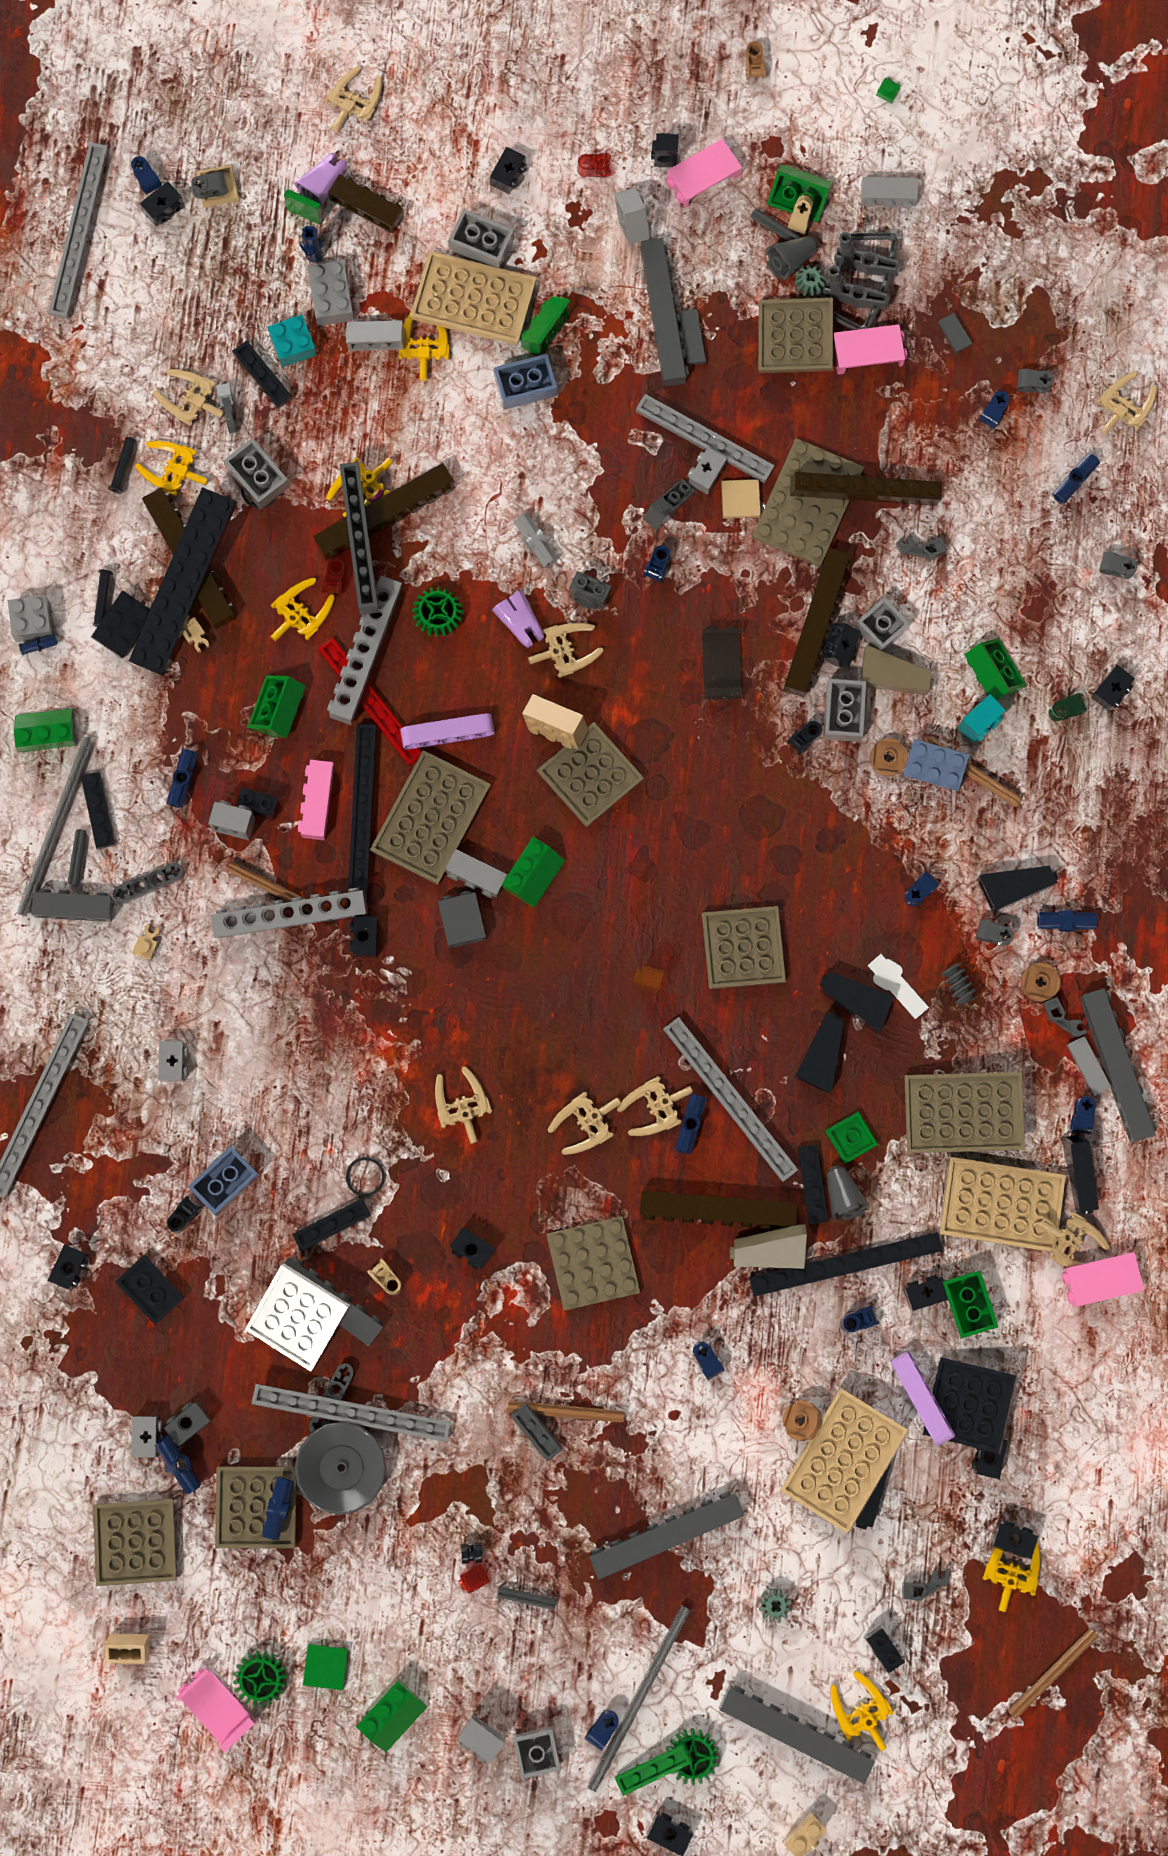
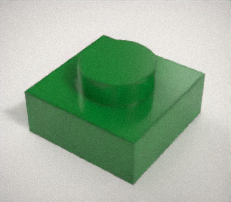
M884 78L876 96L892 104L901 85Z

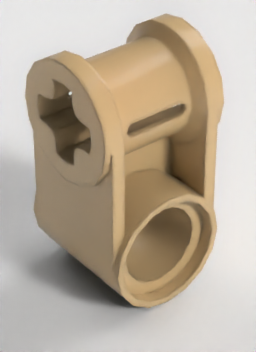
M803 195L798 198L787 229L805 234L813 206V201L809 196ZM802 203L806 204L805 209L802 208Z
M381 1258L379 1260L380 1263L367 1272L388 1294L397 1295L402 1291V1283ZM397 1281L398 1288L395 1291H389V1282Z

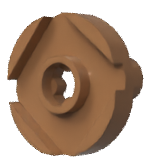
M885 738L873 746L869 757L873 771L879 775L892 777L900 774L906 767L908 752L898 740ZM887 753H891V757H894V760L887 762L884 756Z
M1036 963L1024 971L1021 977L1022 991L1024 995L1034 1001L1044 1002L1050 1000L1059 991L1060 977L1051 965ZM1042 977L1046 984L1038 987L1036 980Z
M804 1400L796 1401L797 1403L793 1406L790 1405L783 1415V1426L786 1428V1433L789 1437L798 1441L813 1440L820 1429L822 1413L810 1402ZM805 1416V1423L801 1426L799 1419Z

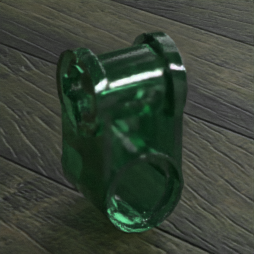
M1081 693L1055 702L1048 712L1050 719L1058 722L1085 713L1087 708Z

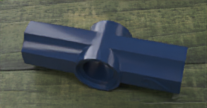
M305 226L302 229V242L299 245L309 263L314 262L317 264L321 261V248L324 246V243L314 226Z
M1087 453L1052 493V496L1058 503L1064 505L1098 467L1100 461L1094 454ZM1072 476L1079 477L1080 481L1073 480Z
M182 749L176 771L173 773V782L166 802L167 805L183 808L188 789L192 784V775L198 759V753ZM181 775H186L187 780L185 782H178V778Z
M1072 910L1039 912L1037 926L1041 930L1054 929L1060 932L1096 930L1097 916L1096 913H1075Z
M694 1094L690 1095L676 1143V1151L691 1155L707 1098ZM689 1119L694 1120L696 1128L688 1129L686 1121Z
M166 1435L158 1440L154 1446L165 1461L167 1472L174 1475L186 1494L196 1491L200 1487L201 1482L190 1467V1459L186 1455H182L170 1435Z
M277 1477L272 1498H270L268 1503L267 1519L262 1537L279 1541L283 1523L289 1511V1499L294 1485L293 1480Z

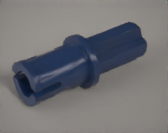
M54 634L39 639L35 637V640L19 644V649L22 655L35 651L41 652L42 649L57 645L58 640Z

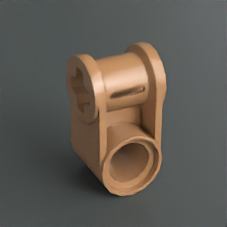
M756 41L750 42L747 45L745 54L746 79H750V77L765 78L762 45ZM751 51H755V52H757L758 54H757V55H752L750 52H751Z

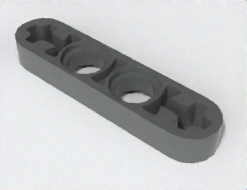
M178 863L166 865L117 886L113 890V898L120 904L128 903L181 880L184 876V869ZM172 868L180 869L178 876L175 877L174 874L168 876L170 880L167 881L163 873L164 871L170 874L173 872ZM157 874L163 877V881L158 885L152 882V878ZM143 882L145 889L142 892L135 891L136 883ZM129 886L131 887V890L134 893L133 896H131L130 892L125 894L124 899L117 897L119 895L120 890H122L123 892L130 891L127 888Z
M344 1363L337 1367L323 1397L342 1400L354 1375V1369L350 1364ZM348 1367L350 1376L344 1377L343 1381L347 1382L344 1386L341 1382L335 1381V1378L340 1379L342 1376L340 1369ZM335 1384L342 1388V1392L338 1396H333L330 1391L331 1387ZM312 1417L309 1423L311 1433L315 1430L313 1423H318L319 1417ZM323 1419L321 1426L330 1424L331 1420L328 1419V1421L326 1422V1420Z

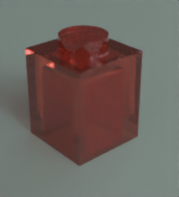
M482 1563L460 1574L461 1580L458 1582L463 1591L467 1590L470 1594L491 1580Z

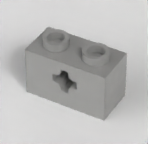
M708 447L705 452L701 451L697 458L699 463L696 468L692 467L688 473V484L708 495L726 465L727 457Z
M159 1041L158 1080L160 1082H184V1077H187L188 1067L184 1066L185 1058H188V1046H185L183 1041ZM173 1057L178 1060V1063H175L174 1066L169 1063V1061L173 1060Z
M159 1416L132 1417L131 1457H158L159 1452L154 1445L158 1441V1433L162 1432V1421H159ZM147 1431L148 1435L152 1436L151 1439H148V1443H146V1439H143V1435Z

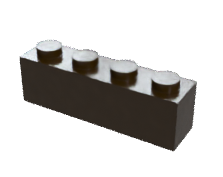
M339 174L328 192L330 201L394 234L404 217L403 208L399 203L388 201L382 194L373 193L367 186L355 183L348 176L344 177Z

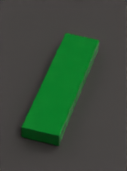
M685 1743L614 1778L622 1795L625 1796L694 1761Z

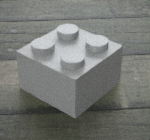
M636 188L615 193L619 225L628 244L650 239L649 231L652 228L649 219L647 220L649 209L647 204H644L642 194H638Z
M46 595L7 600L12 637L16 643L35 640V637L39 639L53 634L50 603Z
M884 597L856 622L854 628L860 632L872 647L885 651L908 630L910 623Z
M221 800L220 803L214 802L208 824L214 832L250 841L256 819L249 807L242 805L234 807L231 806L230 802Z
M472 1714L458 1735L459 1745L467 1751L470 1749L476 1753L475 1757L484 1764L486 1761L491 1764L505 1744V1737L474 1714Z
M552 1726L513 1735L521 1779L561 1770Z

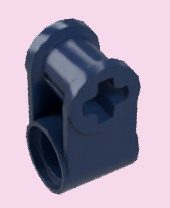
M137 156L132 159L131 167L133 173L146 195L162 186L157 174L152 170L144 157Z
M1004 391L996 392L988 406L985 407L979 421L995 429L1009 402L1008 394Z
M659 545L654 549L642 577H649L656 580L657 583H661L670 559L668 547ZM659 552H663L667 557L659 559L656 555Z
M926 871L906 892L905 902L909 906H917L940 883ZM916 893L918 896L913 899L911 896Z
M1085 1096L1076 1100L1070 1131L1088 1135L1092 1133L1096 1102L1092 1097ZM1086 1102V1104L1089 1105V1108L1085 1109V1107L1082 1106V1103Z
M870 1305L844 1316L840 1321L841 1329L844 1332L851 1333L880 1324L879 1320L875 1317L874 1306ZM848 1318H851L855 1323L853 1329H849L846 1326Z
M698 1342L694 1345L693 1354L708 1381L725 1371L709 1344ZM701 1346L703 1348H707V1350L705 1351V1356H703L702 1354L698 1355V1347Z
M612 1710L604 1711L590 1728L584 1739L602 1751L618 1727L617 1714ZM613 1717V1724L608 1723L607 1725L605 1718L610 1719Z

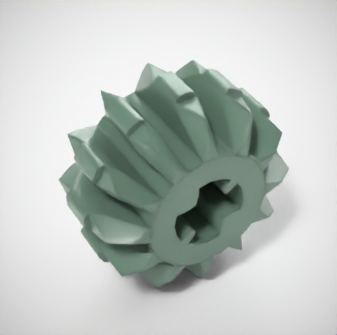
M809 264L806 266V269L801 267L800 273L795 275L797 280H795L794 285L798 286L797 291H804V297L809 293L812 298L814 292L819 295L821 289L825 287L826 277L822 276L823 271H817V266L811 269Z
M771 1588L769 1590L770 1596L763 1592L766 1600L759 1599V1603L764 1604V1606L758 1609L759 1611L766 1610L762 1617L765 1619L770 1615V1623L774 1621V1617H776L778 1623H781L780 1616L782 1615L783 1618L787 1619L788 1616L784 1612H792L791 1608L786 1607V1605L792 1604V1601H784L788 1594L784 1593L781 1596V1589H778L775 1595L774 1590ZM773 1601H775L776 1603L777 1601L780 1602L778 1604V1606L780 1607L778 1610H771V1603Z

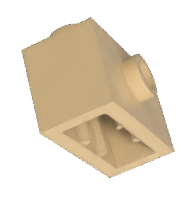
M110 1634L104 1644L105 1663L145 1664L150 1655V1634Z
M810 1812L783 1840V1843L794 1856H804L808 1850L813 1851L818 1846V1840L828 1830Z

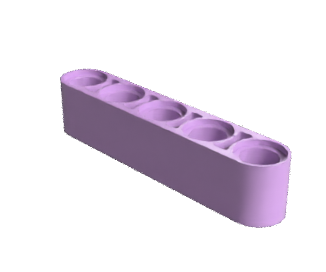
M489 713L411 725L400 729L404 749L482 738L495 734L492 715Z
M906 1351L892 1359V1366L934 1443L940 1446L954 1438L955 1434L911 1353Z

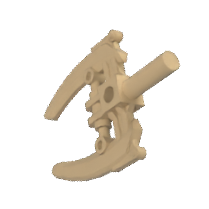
M356 66L348 71L336 83L334 88L330 90L324 99L325 103L330 102L333 107L338 106L341 108V113L332 126L334 131L338 132L347 116L351 117L352 114H355V117L358 119L363 118L365 122H369L381 94V76L376 77L369 100H363L359 93L355 95V91L346 92L344 89L350 80L360 72V66ZM344 95L347 97V99L345 98V100L339 98L340 96ZM357 103H362L364 106L363 109L358 107Z
M179 369L167 370L169 376L188 380L193 385L189 391H185L186 396H182L183 403L178 407L165 398L160 391H154V395L160 404L176 416L178 420L189 426L193 425L192 420L197 419V412L203 411V409L221 419L225 415L224 411L207 402L206 397L208 394H212V388L216 387L217 384L204 376L201 377L195 373ZM202 388L198 394H194L196 389ZM190 403V409L185 411L186 404Z
M1136 371L1121 377L1113 383L1097 400V404H1102L1105 410L1109 409L1112 411V417L1102 428L1101 433L1107 435L1117 421L1121 420L1127 421L1126 424L1128 426H1134V430L1138 431L1154 405L1157 386L1151 387L1145 404L1140 408L1134 406L1133 400L1128 401L1129 397L1119 396L1118 392L1124 385L1136 378ZM1112 399H1118L1120 403L1116 404ZM1129 409L1135 411V416L1129 413Z
M569 623L543 629V634H546L545 641L546 643L549 642L550 647L546 652L528 657L529 663L533 664L551 658V660L556 662L554 666L559 671V678L584 668L603 653V648H598L584 658L575 660L572 656L574 648L570 647L572 642H568L566 634L576 631H592L595 625ZM556 637H560L563 640L562 645L557 642ZM564 655L569 657V663L564 662Z
M464 1066L462 1067V1073L469 1081L475 1095L469 1099L465 1098V1096L462 1097V1100L456 1098V1102H453V1104H446L443 1091V1076L438 1074L435 1084V1099L441 1127L445 1128L448 1124L451 1126L456 1125L455 1122L457 1121L464 1123L470 1144L478 1142L471 1120L476 1115L482 1117L486 1112L491 1114L492 1109L479 1081ZM470 1102H477L478 1106L471 1108L468 1104ZM451 1108H458L456 1113H449Z
M657 1076L635 1089L617 1107V1111L623 1112L634 1101L645 1096L648 1100L647 1108H651L649 1112L656 1116L657 1123L642 1128L630 1129L628 1134L630 1136L651 1135L680 1125L681 1120L677 1119V1111L672 1109L673 1102L692 1094L691 1087L689 1086L669 1096L664 1092L663 1089L665 1087L659 1082L660 1077ZM655 1091L657 1095L656 1101L651 1098V1092ZM659 1110L664 1111L667 1117L664 1119L660 1117Z
M583 1092L557 1114L548 1127L549 1133L554 1132L573 1113L578 1117L577 1124H581V1130H585L589 1134V1139L574 1146L564 1148L562 1150L564 1155L583 1152L613 1137V1133L608 1131L607 1123L604 1125L602 1122V1116L621 1104L618 1098L597 1110V1108L592 1107L591 1104L593 1102L587 1099V1093ZM584 1108L586 1111L585 1117L581 1116L579 1109ZM591 1125L597 1128L598 1132L596 1134L591 1131Z
M1071 1212L1072 1217L1067 1220L1066 1224L1068 1225L1066 1229L1060 1230L1045 1220H1042L1040 1223V1227L1057 1236L1056 1240L1059 1242L1057 1246L1053 1247L1054 1253L1049 1256V1259L1068 1268L1082 1265V1263L1073 1260V1254L1076 1250L1080 1251L1078 1246L1083 1244V1241H1081L1083 1234H1089L1104 1250H1110V1246L1103 1235L1093 1225L1088 1223L1085 1218L1076 1214V1212ZM1076 1227H1077V1228H1079V1229H1078L1079 1234H1078V1236L1076 1235V1237H1075L1074 1232H1075ZM1070 1246V1252L1065 1254L1066 1248Z

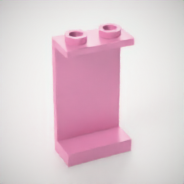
M722 138L667 170L665 181L667 186L674 190L677 201L686 208L689 206L690 199L731 175L734 179L741 176L742 167Z
M899 324L833 333V352L837 375L845 374L846 368L890 362H898L899 367L903 366L905 359H907V350L903 348L904 332L900 331Z
M1135 1252L1063 1269L1064 1273H1062L1064 1285L1067 1284L1069 1291L1067 1292V1299L1073 1307L1144 1291Z
M209 1667L205 1670L201 1668L192 1676L195 1680L190 1685L186 1682L177 1690L180 1694L176 1699L178 1701L181 1699L221 1744L219 1747L223 1752H226L256 1723V1720Z

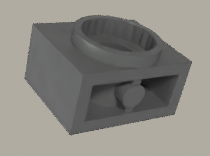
M579 571L576 572L569 586V596L581 606L593 610L597 608L603 611L611 595L610 585Z

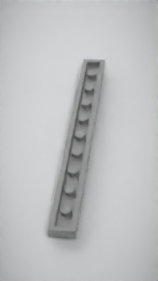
M89 142L49 308L50 316L68 319L108 153L107 145Z
M72 1013L64 1026L0 1161V1197L6 1199L89 1024L88 1020Z
M678 1017L663 1029L779 1179L784 1182L798 1171L793 1162L681 1019Z
M259 1384L255 1385L252 1405L441 1442H447L450 1422Z

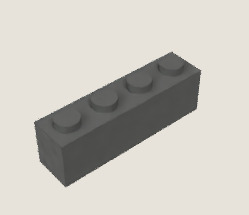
M39 889V892H33L31 915L34 918L112 922L113 898L108 896V893L98 892L97 895H89V892L84 891L70 894V891L66 890L51 893V890Z

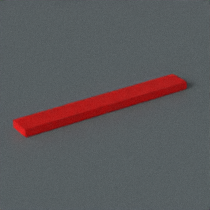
M331 638L320 646L318 651L342 680L340 676L343 666H347L349 660L346 659V653L335 639ZM348 681L346 685L348 687H354L356 685V682ZM367 682L360 700L361 706L410 767L418 761L422 753L421 749L403 748L400 732L403 726Z

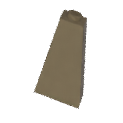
M865 646L860 681H866L867 688L927 695L929 690L933 689L934 679L931 678L930 671L874 647Z
M801 1224L734 1239V1245L730 1247L729 1257L733 1259L734 1267L804 1269L807 1238L806 1226Z

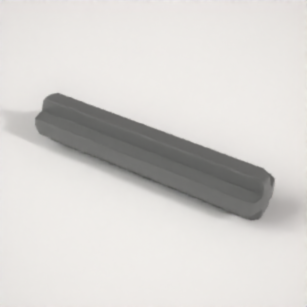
M754 209L750 216L753 220L786 241L800 238L799 235L758 209Z
M82 829L75 831L67 881L69 885L74 886L79 884L87 834Z
M499 1587L498 1590L499 1598L551 1610L555 1609L556 1599L506 1587Z

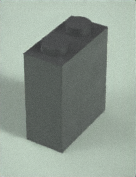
M466 891L460 893L458 897L453 898L452 895L442 897L441 901H438L449 948L486 940L476 893Z

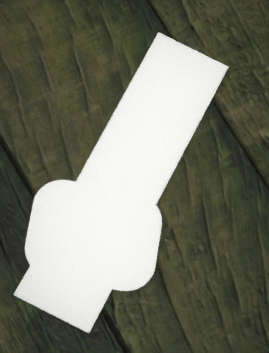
M882 954L867 965L875 973L873 976L874 983L885 990H890L915 1019L929 1008L901 977L902 968L900 965L885 959Z

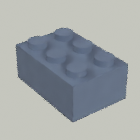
M548 354L493 368L503 410L557 396V385Z
M914 739L903 776L959 791L969 754Z
M230 1146L188 1188L215 1216H218L260 1175Z

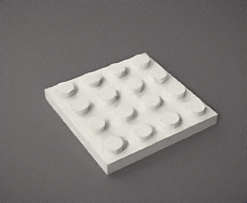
M283 1263L245 1330L304 1368L312 1371L350 1305Z

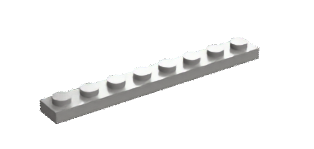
M646 394L636 408L637 413L704 450L708 447L727 457V463L763 483L766 482L774 469L773 464Z

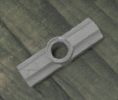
M528 513L520 515L514 521V524L524 537L523 540L531 553L535 554L544 569L552 566L558 559L548 545L546 536L541 529L536 527Z

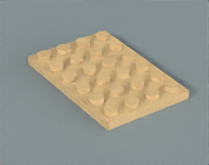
M429 251L410 319L518 346L537 277Z
M949 1157L939 1234L1053 1252V1247L1057 1246V1236L1040 1227V1223L1042 1220H1045L1059 1229L1066 1175Z
M840 1388L822 1418L820 1429L815 1438L808 1442L780 1491L849 1534L909 1430Z

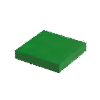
M287 189L284 193L287 210L321 225L323 217L320 203Z
M859 1111L825 1130L844 1165L878 1145Z
M308 1644L303 1686L343 1690L348 1648Z

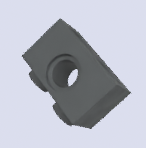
M189 1402L182 1408L183 1413L178 1417L173 1415L166 1421L168 1425L164 1429L178 1447L186 1443L212 1421L198 1402L194 1404ZM185 1417H189L192 1421V1425L188 1429L182 1425V1420Z

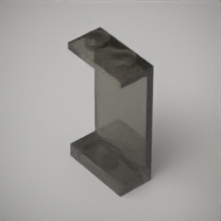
M710 626L703 629L704 700L742 699L741 628L736 629L735 626H727L725 629H717L715 626Z

